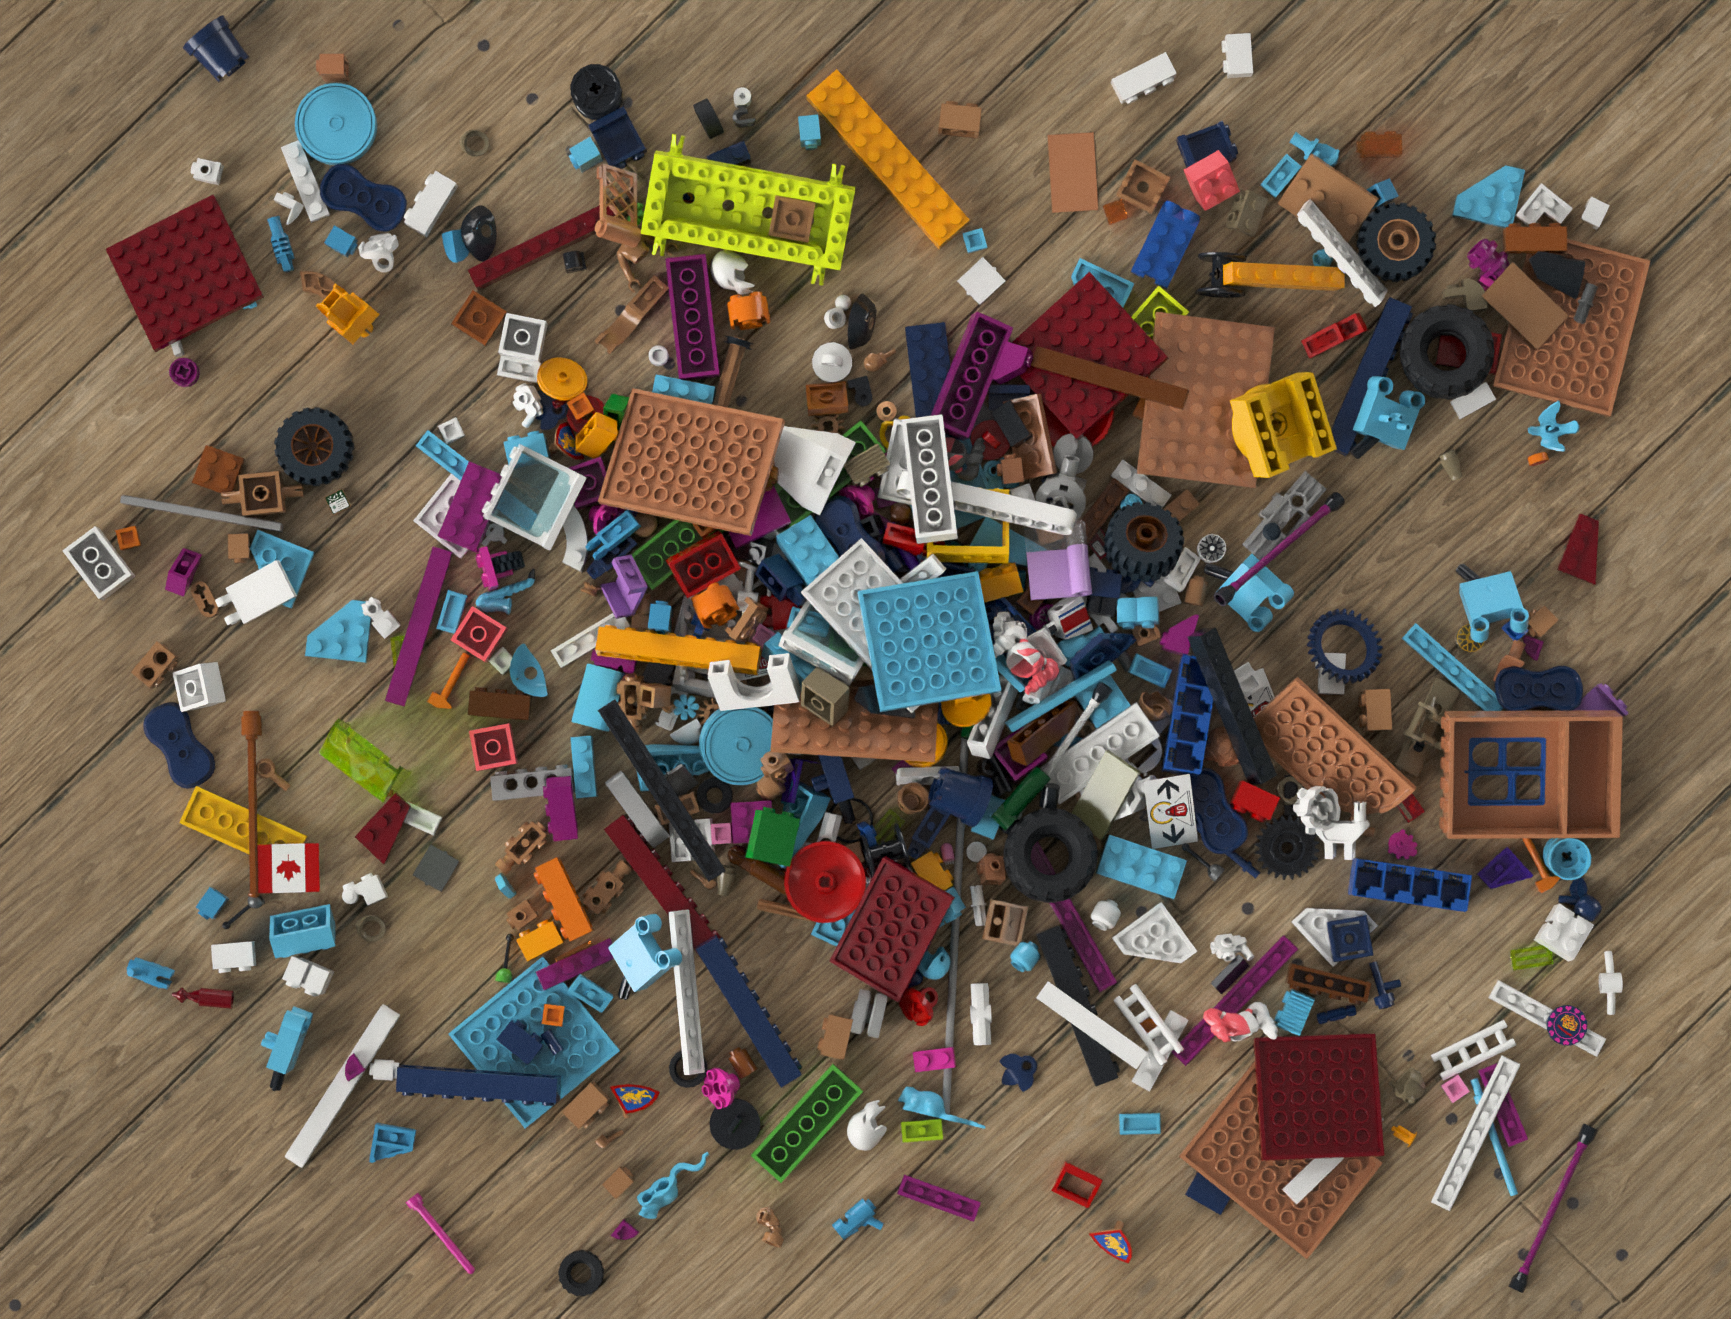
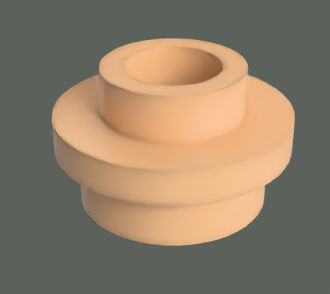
M884 401L878 405L876 412L880 420L891 421L895 418L897 409L892 402ZM889 408L890 414L885 415L883 409Z

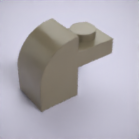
M1463 279L1461 287H1459V284L1448 285L1447 289L1442 291L1443 300L1463 297L1464 308L1473 312H1481L1487 309V301L1482 297L1485 291L1478 282L1472 279Z

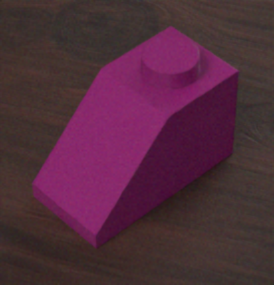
M1006 341L992 379L1001 385L1025 373L1027 368L1031 366L1033 359L1031 350Z
M183 548L168 572L165 590L184 597L192 584L202 555Z

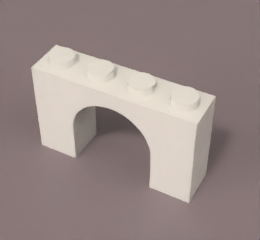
M790 654L769 655L767 671L771 682L760 687L748 686L740 682L734 674L730 660L710 662L708 679L720 711L799 702L801 687Z

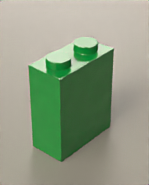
M763 807V811L756 810L746 858L790 867L800 819L794 818V813L782 811V814H776L775 809Z

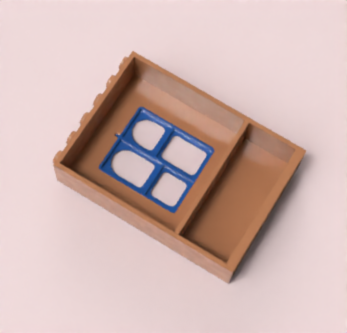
M1615 710L1444 711V717H1441V729H1444V737H1441L1440 741L1441 749H1444V757L1440 758V768L1443 769V777H1440V789H1443V797H1440L1439 802L1440 809H1443V817L1439 818V828L1442 829V832L1448 839L1620 838L1623 717ZM1483 742H1497L1498 765L1495 767H1483L1476 764L1472 756L1476 745ZM1509 742H1540V765L1528 767L1507 766V744ZM1482 775H1506L1508 777V796L1504 800L1479 799L1472 792V783L1477 777ZM1518 775L1540 776V797L1538 799L1516 798V778Z

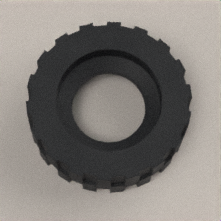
M585 1250L573 1251L560 1264L558 1271L559 1281L563 1289H566L569 1294L572 1293L574 1296L590 1295L601 1285L604 1277V1267L598 1256L592 1254V1252ZM578 1263H584L591 1269V1277L585 1283H577L571 1276L572 1268Z

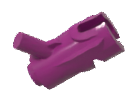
M593 649L591 661H594L596 666L618 671L620 665H622L623 672H635L637 660L597 656L595 649Z

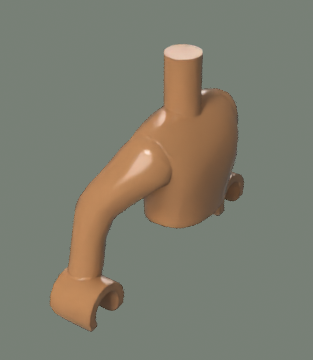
M641 234L640 241L636 247L622 244L617 251L619 264L629 281L628 287L632 293H636L632 289V285L638 284L641 287V284L635 279L627 260L638 264L649 253L650 249L646 242L654 245L655 239L650 235ZM669 242L665 247V251L669 256H673L669 252V248L674 247L678 250L677 245L673 242Z

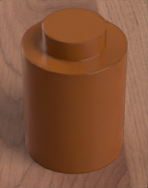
M738 1047L729 1053L731 1057L728 1060L740 1079L758 1069L745 1048L741 1050Z

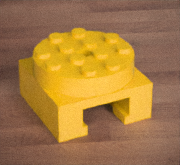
M1297 372L1273 383L1255 386L1244 395L1230 400L1233 410V437L1239 450L1248 458L1254 477L1270 478L1289 470L1288 464L1306 456L1317 458L1337 449L1313 372Z

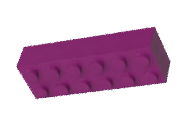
M706 254L665 258L679 379L687 381L720 377Z
M978 311L971 315L931 413V416L942 415L945 433L962 441L968 439L993 380L992 378L1006 341L1008 342L1013 327Z

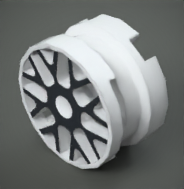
M1215 534L1204 536L1197 545V554L1206 563H1216L1222 559L1226 552L1224 540Z

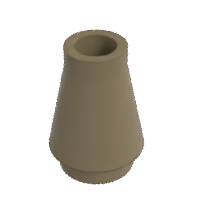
M1454 449L1439 455L1441 459L1439 462L1450 476L1451 481L1463 477L1458 453H1455Z
M723 865L726 871L717 876V894L729 896V891L737 873L735 872V867Z

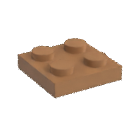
M776 195L769 236L808 243L816 202Z

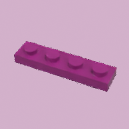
M611 939L604 940L536 971L535 973L543 990L545 991L613 960L614 957L608 949L612 945Z
M1497 1063L1478 1070L1484 1088H1486ZM1508 1090L1496 1118L1506 1143L1510 1147L1528 1140Z
M905 1174L897 1193L973 1222L981 1204L977 1200Z

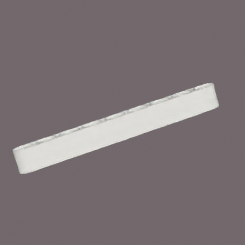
M908 471L901 473L896 493L901 497L911 499ZM951 481L955 510L1062 535L1072 534L1077 513L1071 509Z
M383 1004L349 1057L355 1053L364 1068L367 1069L396 1024L400 1014ZM347 1060L285 1155V1158L301 1168L304 1167L364 1074L362 1072L348 1082L345 1076Z

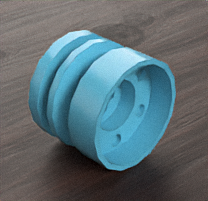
M1551 838L1543 848L1542 857L1544 864L1552 873L1563 880H1575L1582 877L1591 865L1590 850L1578 838ZM1563 852L1569 856L1567 859L1561 855Z

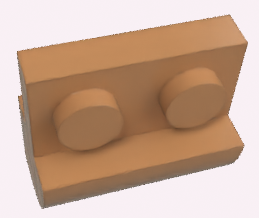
M990 899L982 939L1018 946L1022 940L1028 907Z

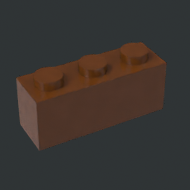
M475 687V691H470L468 715L530 721L532 696H527L522 691H515V694H507V690L495 689V693L487 692V688Z

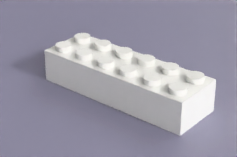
M934 415L903 419L902 427L917 544L958 539L943 416Z

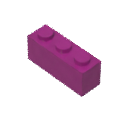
M571 776L547 778L546 786H543V796L548 798V804H545L546 816H550L551 822H548L549 834H553L554 841L578 839V824Z

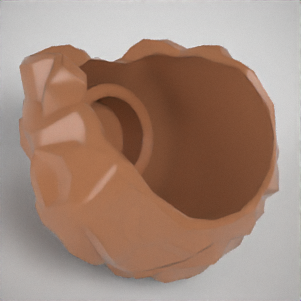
M1225 727L1214 728L1208 734L1204 756L1208 760L1217 762L1219 766L1230 767L1239 763Z

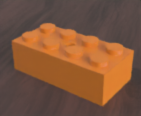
M560 857L535 867L536 872L533 874L538 884H543L545 891L542 893L547 903L551 902L554 907L551 912L555 920H560L563 926L560 928L564 939H569L571 942L595 931Z

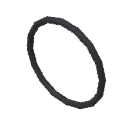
M851 798L850 800L860 802L867 808L870 814V825L873 826V813L869 806L861 799ZM838 803L832 806V808L829 811L830 813H832V811L835 809ZM837 835V839L842 842L856 843L860 841V838L856 840H846L840 838Z

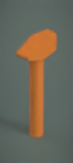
M462 653L441 695L432 692L427 701L428 703L437 708L452 709L447 699L470 657L469 655Z
M1522 838L1542 877L1535 884L1539 892L1543 893L1553 888L1560 877L1550 876L1532 839Z

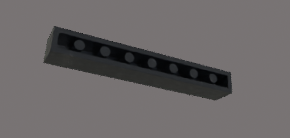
M1216 627L1202 628L1191 634L1187 638L1249 784H1263L1277 776V773Z
M1057 925L1036 933L1056 987L1094 1015H1098L1094 1003L1090 1005L1087 997L1091 995L1087 985H1082L1080 978L1083 977L1079 966L1075 967L1072 960L1076 958L1072 947L1068 948L1065 942L1068 939L1065 929H1060V926ZM1070 1022L1094 1085L1099 1086L1119 1078L1117 1073L1120 1072L1116 1061L1112 1062L1110 1057L1112 1052Z

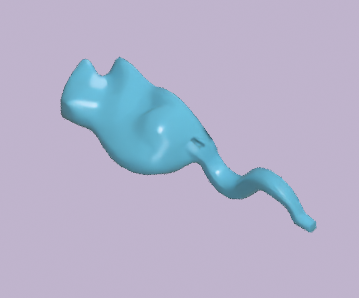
M906 1086L898 1099L899 1102L905 1103L903 1110L983 1129L986 1127L971 1120L946 1114L942 1097L931 1091H918L913 1087Z
M708 1152L704 1153L701 1162L697 1165L688 1163L676 1164L671 1169L669 1177L658 1179L649 1189L641 1192L637 1196V1200L642 1206L639 1215L647 1219H656L658 1211L672 1203L678 1196L676 1175L682 1170L695 1172L703 1169L706 1158L710 1154Z

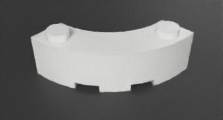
M573 505L563 524L567 547L562 562L582 573L588 556V550L585 547L588 543V534L580 513Z

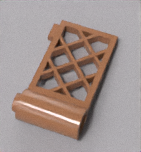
M602 163L597 167V179H600V220L595 225L596 235L600 238L636 247L641 238V230L637 228V174ZM606 171L610 172L615 178L613 182L606 176ZM622 177L630 179L629 188L622 180ZM616 181L624 190L621 194L613 185ZM607 188H609L615 196L613 200H611L609 196L606 194ZM624 193L630 198V205L623 199L622 195ZM616 199L624 208L621 212L613 203ZM607 206L614 212V217L606 215ZM624 211L631 217V222L627 221L622 215Z

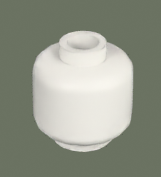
M1110 899L1099 901L1091 913L1092 924L1103 931L1114 928L1121 915V911L1117 908L1118 904Z

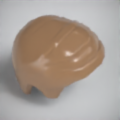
M1147 691L1143 692L1138 703L1150 722H1157L1167 718L1173 708L1170 700L1161 695L1159 691H1155L1152 694H1148Z

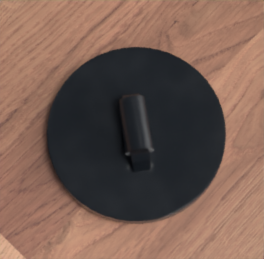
M734 1098L730 1106L713 1110L710 1117V1131L715 1141L721 1146L732 1150L743 1149L757 1138L760 1131V1117L752 1104L745 1100Z

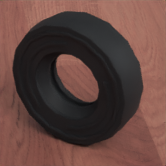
M718 778L704 780L697 790L699 806L711 814L725 811L733 800V792L730 785ZM711 788H718L722 791L723 797L719 803L713 804L708 801L707 792Z

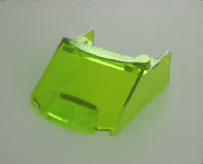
M338 718L333 724L319 754L377 799L384 802L388 796L392 797L399 790L412 771L402 766L396 769L388 762L391 758L350 728L351 724Z

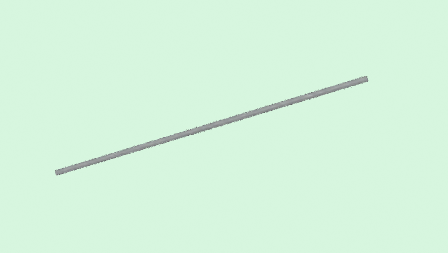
M961 738L960 772L967 774L968 740ZM957 818L953 886L961 898L965 824ZM960 916L951 923V963L948 981L945 1048L953 1047ZM952 1068L944 1069L942 1099L945 1112L950 1115Z

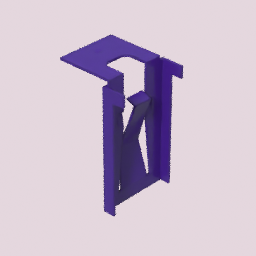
M796 758L789 759L794 770L788 773L785 778L787 781L784 783L786 791L782 794L781 801L795 803L803 761L817 762L803 759L796 760ZM795 764H798L797 774L795 776V768H797L795 767ZM792 780H793V786H792V789H791V791H790V793H789L790 786H791V782H792Z

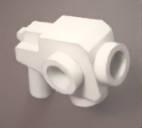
M523 383L516 387L517 392L514 394L515 400L513 404L517 410L526 411L528 415L522 422V425L525 428H529L536 416L543 414V407L535 387L532 385L527 386L526 383Z
M1217 935L1214 942L1210 944L1212 954H1216L1219 959H1224V961H1232L1236 958L1235 954L1238 952H1242L1248 961L1254 958V955L1246 945V938L1240 935Z

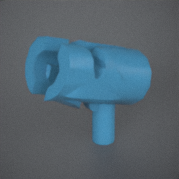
M137 957L134 960L131 959L127 966L128 976L167 990L172 981L164 978L158 980L157 976L170 979L175 974V970Z
M862 1198L845 1213L848 1222H844L839 1218L832 1226L845 1240L847 1237L858 1232V1228L869 1224L881 1230L884 1223L873 1218L876 1214L874 1212L876 1207L868 1198L865 1201Z

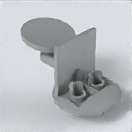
M1069 433L1063 435L1057 441L1053 449V455L1060 473L1047 475L1046 481L1039 487L1036 494V501L1075 511L1077 513L1076 520L1081 517L1085 509L1086 497L1084 489L1087 482L1086 479L1076 477V474L1084 472L1090 466L1094 452L1091 442L1085 436L1078 441Z

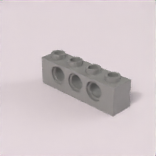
M567 765L555 766L556 770L538 767L535 768V772H527V769L515 770V774L508 775L507 771L495 772V776H490L492 800L499 801L543 796V786H546V779L553 774L557 777L571 776L573 793H575L573 769L568 768ZM530 777H536L538 780L535 788H529L527 785V780ZM510 779H515L518 786L515 790L511 791L507 788V782Z

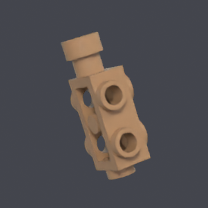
M629 673L624 675L620 682L617 683V694H621V701L618 704L639 735L642 733V723H640V720L648 713V707L638 705L640 685L646 683H644V676Z
M526 821L519 828L521 833L516 838L512 836L504 844L507 847L504 850L507 854L503 859L500 858L495 865L507 875L515 863L520 865L523 862L526 864L533 857L532 851L536 847L540 849L547 842L545 839L548 836L545 833L546 827L539 821L537 823L532 821L530 824ZM531 832L537 833L536 839L530 838ZM521 846L523 848L522 854L516 852L517 847Z
M622 859L616 864L617 868L613 872L609 870L605 873L603 871L596 879L598 884L594 889L589 887L584 893V909L590 914L594 915L596 913L599 915L601 912L605 914L612 906L610 903L611 899L614 896L618 898L625 890L622 887L625 884L622 879L629 875L633 868ZM608 881L613 883L612 889L606 887ZM594 897L600 898L598 905L593 903Z

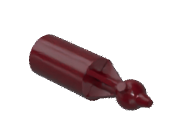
M180 988L177 992L172 993V996L181 1003L189 999L198 1003L199 1006L233 1008L234 991L200 988V990L188 993L184 988Z

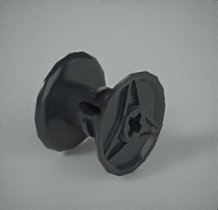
M589 64L580 68L573 76L570 84L571 97L578 112L584 117L598 120L620 108L623 100L622 88L616 73L609 67L601 64Z
M1227 252L1198 254L1200 260L1212 262V272L1209 273L1211 287L1197 289L1195 292L1197 295L1215 298H1239L1245 296L1244 291L1223 285V265L1231 262H1245L1247 256Z
M897 823L894 824V840L887 842L881 840L880 844L869 847L866 837L862 833L859 835L871 878H873L876 872L875 866H878L885 856L893 861L902 859L904 867L911 871L907 848Z

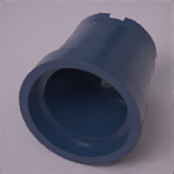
M224 15L219 16L203 27L183 46V49L190 56H194L218 83L224 80L222 77L226 74L231 76L246 63L244 60H249L250 58L229 29L230 24Z
M942 767L938 771L941 774L938 779L934 778L928 796V800L932 802L929 805L959 818L962 823L970 827H975L982 819L988 807L993 788L992 779L982 775L973 776Z

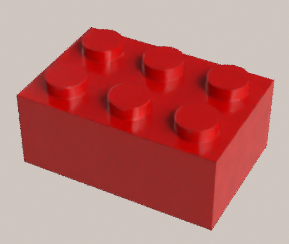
M719 530L665 560L687 599L706 589L709 585L741 569Z

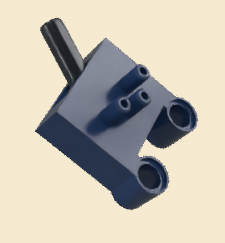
M818 755L824 774L811 779L814 790L818 792L829 788L833 802L839 804L844 823L852 824L856 820L850 802L854 795L841 756Z

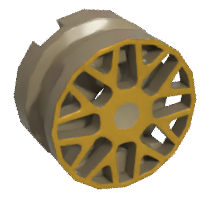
M1465 624L1457 630L1455 636L1456 643L1463 651L1475 652L1484 645V642L1478 643L1472 640L1470 624Z

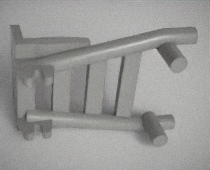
M686 604L682 605L680 614V637L693 635L694 631L688 630V624L692 621V614L689 612L690 606ZM737 614L733 620H729L728 627L734 628L741 615ZM702 633L700 639L704 640L707 637L715 638L717 640L730 638L729 635L728 637H723L707 633ZM676 665L673 686L676 691L715 698L709 680L703 681L688 678V671L708 675L709 669Z

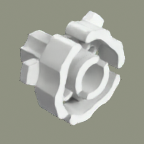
M1314 786L1308 790L1301 788L1298 791L1297 796L1299 799L1293 804V811L1297 816H1302L1301 821L1306 826V833L1315 835L1316 830L1327 831L1333 828L1334 822H1324L1322 825L1320 822L1326 819L1328 821L1339 820L1341 809L1338 804V796L1334 790L1324 786ZM1320 792L1324 793L1325 796H1326V798H1324V797H1323L1321 794H1319V793H1320Z

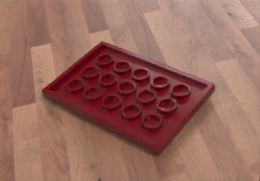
M883 857L829 962L894 1001L900 1002L955 897L890 858Z

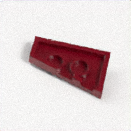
M1583 514L1578 515L1557 568L1560 572L1596 585L1598 520Z
M397 792L355 836L383 865L388 860L389 853L411 808V805Z

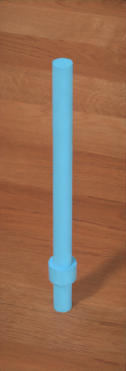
M1474 1078L1470 1082L1475 1094L1473 1096L1475 1103L1478 1104L1483 1092L1478 1078ZM1492 1123L1488 1134L1509 1194L1514 1196L1518 1192L1494 1123Z

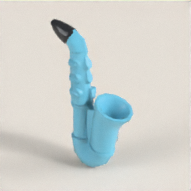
M535 569L530 571L527 580L481 594L476 600L477 608L487 613L501 611L510 615L512 599H505L504 597L512 596L513 593H518L531 587L535 581Z

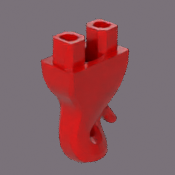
M772 593L770 597L762 595L760 603L767 608H772V614H767L762 625L773 627V630L788 628L787 623L792 606L801 609L803 605L798 607L790 599L780 602ZM812 605L813 613L820 614Z

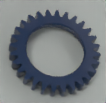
M1335 609L1333 612L1328 611L1313 623L1314 626L1309 630L1311 633L1307 636L1311 640L1307 643V646L1312 648L1308 654L1315 655L1311 662L1318 661L1315 668L1319 669L1322 667V675L1328 672L1329 680L1335 676L1336 683L1340 682L1341 679H1343L1344 684H1347L1349 680L1352 684L1356 683L1357 680L1362 682L1376 670V667L1380 664L1379 659L1382 657V653L1378 652L1383 649V646L1377 645L1382 639L1375 638L1379 631H1371L1374 624L1367 626L1368 618L1361 621V613L1354 617V610H1351L1348 615L1346 609H1343L1340 613L1339 609ZM1335 625H1346L1360 633L1365 641L1367 651L1364 662L1358 668L1353 670L1341 669L1327 659L1321 644L1322 636L1327 629Z

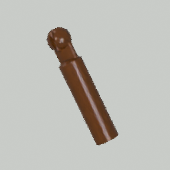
M740 845L730 848L727 853L729 862L741 867L753 877L787 896L784 886L785 872L769 862L746 858L747 850Z

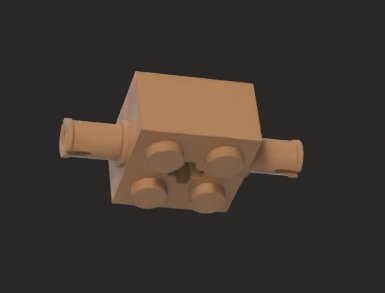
M280 471L238 475L239 491L221 492V497L227 498L221 499L222 504L241 503L242 515L245 517L286 513V498L304 497V491H296L304 490L303 484L285 486ZM262 490L267 493L263 499L258 496Z

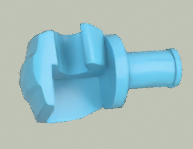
M1295 132L1289 143L1304 151L1305 155L1303 158L1305 160L1312 153L1332 167L1337 164L1340 153L1338 149L1336 150L1326 144L1318 143L1319 140L1317 138L1314 141H1309Z
M1100 626L1085 636L1081 634L1070 639H1063L1057 644L1067 659L1065 663L1067 667H1071L1070 659L1079 650L1083 649L1092 638L1096 637L1099 633H1104Z

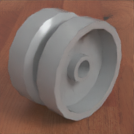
M860 989L858 1000L855 1001L851 1018L853 1022L850 1032L861 1034L865 1023H869L868 1036L879 1038L888 996L877 993L874 1003L869 1004L871 992Z

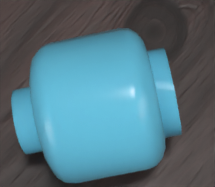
M1031 941L1028 943L1020 942L1010 955L1013 967L1020 972L1031 971L1040 960L1039 947Z

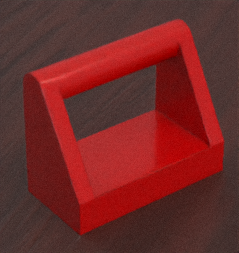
M1065 1161L1051 1191L1089 1208L1103 1180ZM1066 1172L1094 1185L1088 1199L1059 1186Z

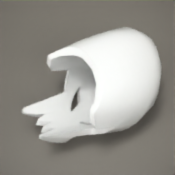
M730 250L718 252L713 257L710 266L713 280L721 288L735 290L739 294L753 292L749 288L755 285L744 281L743 271L748 267L745 259Z
M879 1100L867 1103L865 1108L853 1115L848 1122V1139L859 1150L867 1151L874 1148L887 1130L883 1125L878 1126L875 1117L885 1109V1106L879 1107L877 1105L880 1102Z

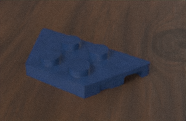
M1099 633L1096 637L1092 638L1083 649L1079 650L1070 659L1073 681L1108 660L1113 662L1137 641L1134 635Z

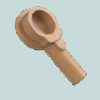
M266 758L259 760L256 764L257 775L265 779L271 778L284 791H287L291 785L275 772L276 767L273 761Z

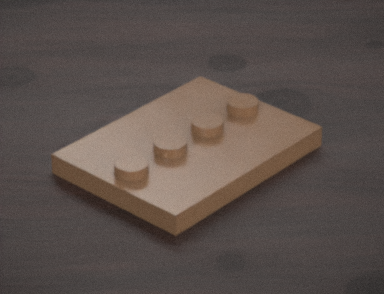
M1311 153L1277 204L1298 217L1297 214L1304 203L1311 199L1348 243L1379 198Z

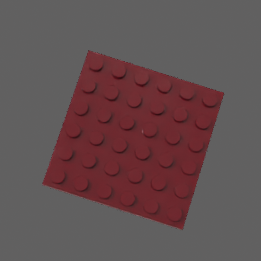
M214 194L106 248V252L155 352L264 298Z
M1090 271L1012 342L1029 348L1033 356L1038 346L1147 378L1169 359ZM1032 366L1028 367L1025 373L1019 375L1036 394H1041L1045 405L1078 441L1128 396L1125 393Z
M1375 1033L1277 1037L1275 1040L1269 1037L1253 1039L1262 1161L1384 1156Z

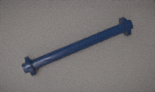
M921 552L917 555L916 559H919L918 562L924 561L927 556L922 555L923 553ZM941 562L945 567L966 573L976 571L973 566L968 568L949 562Z

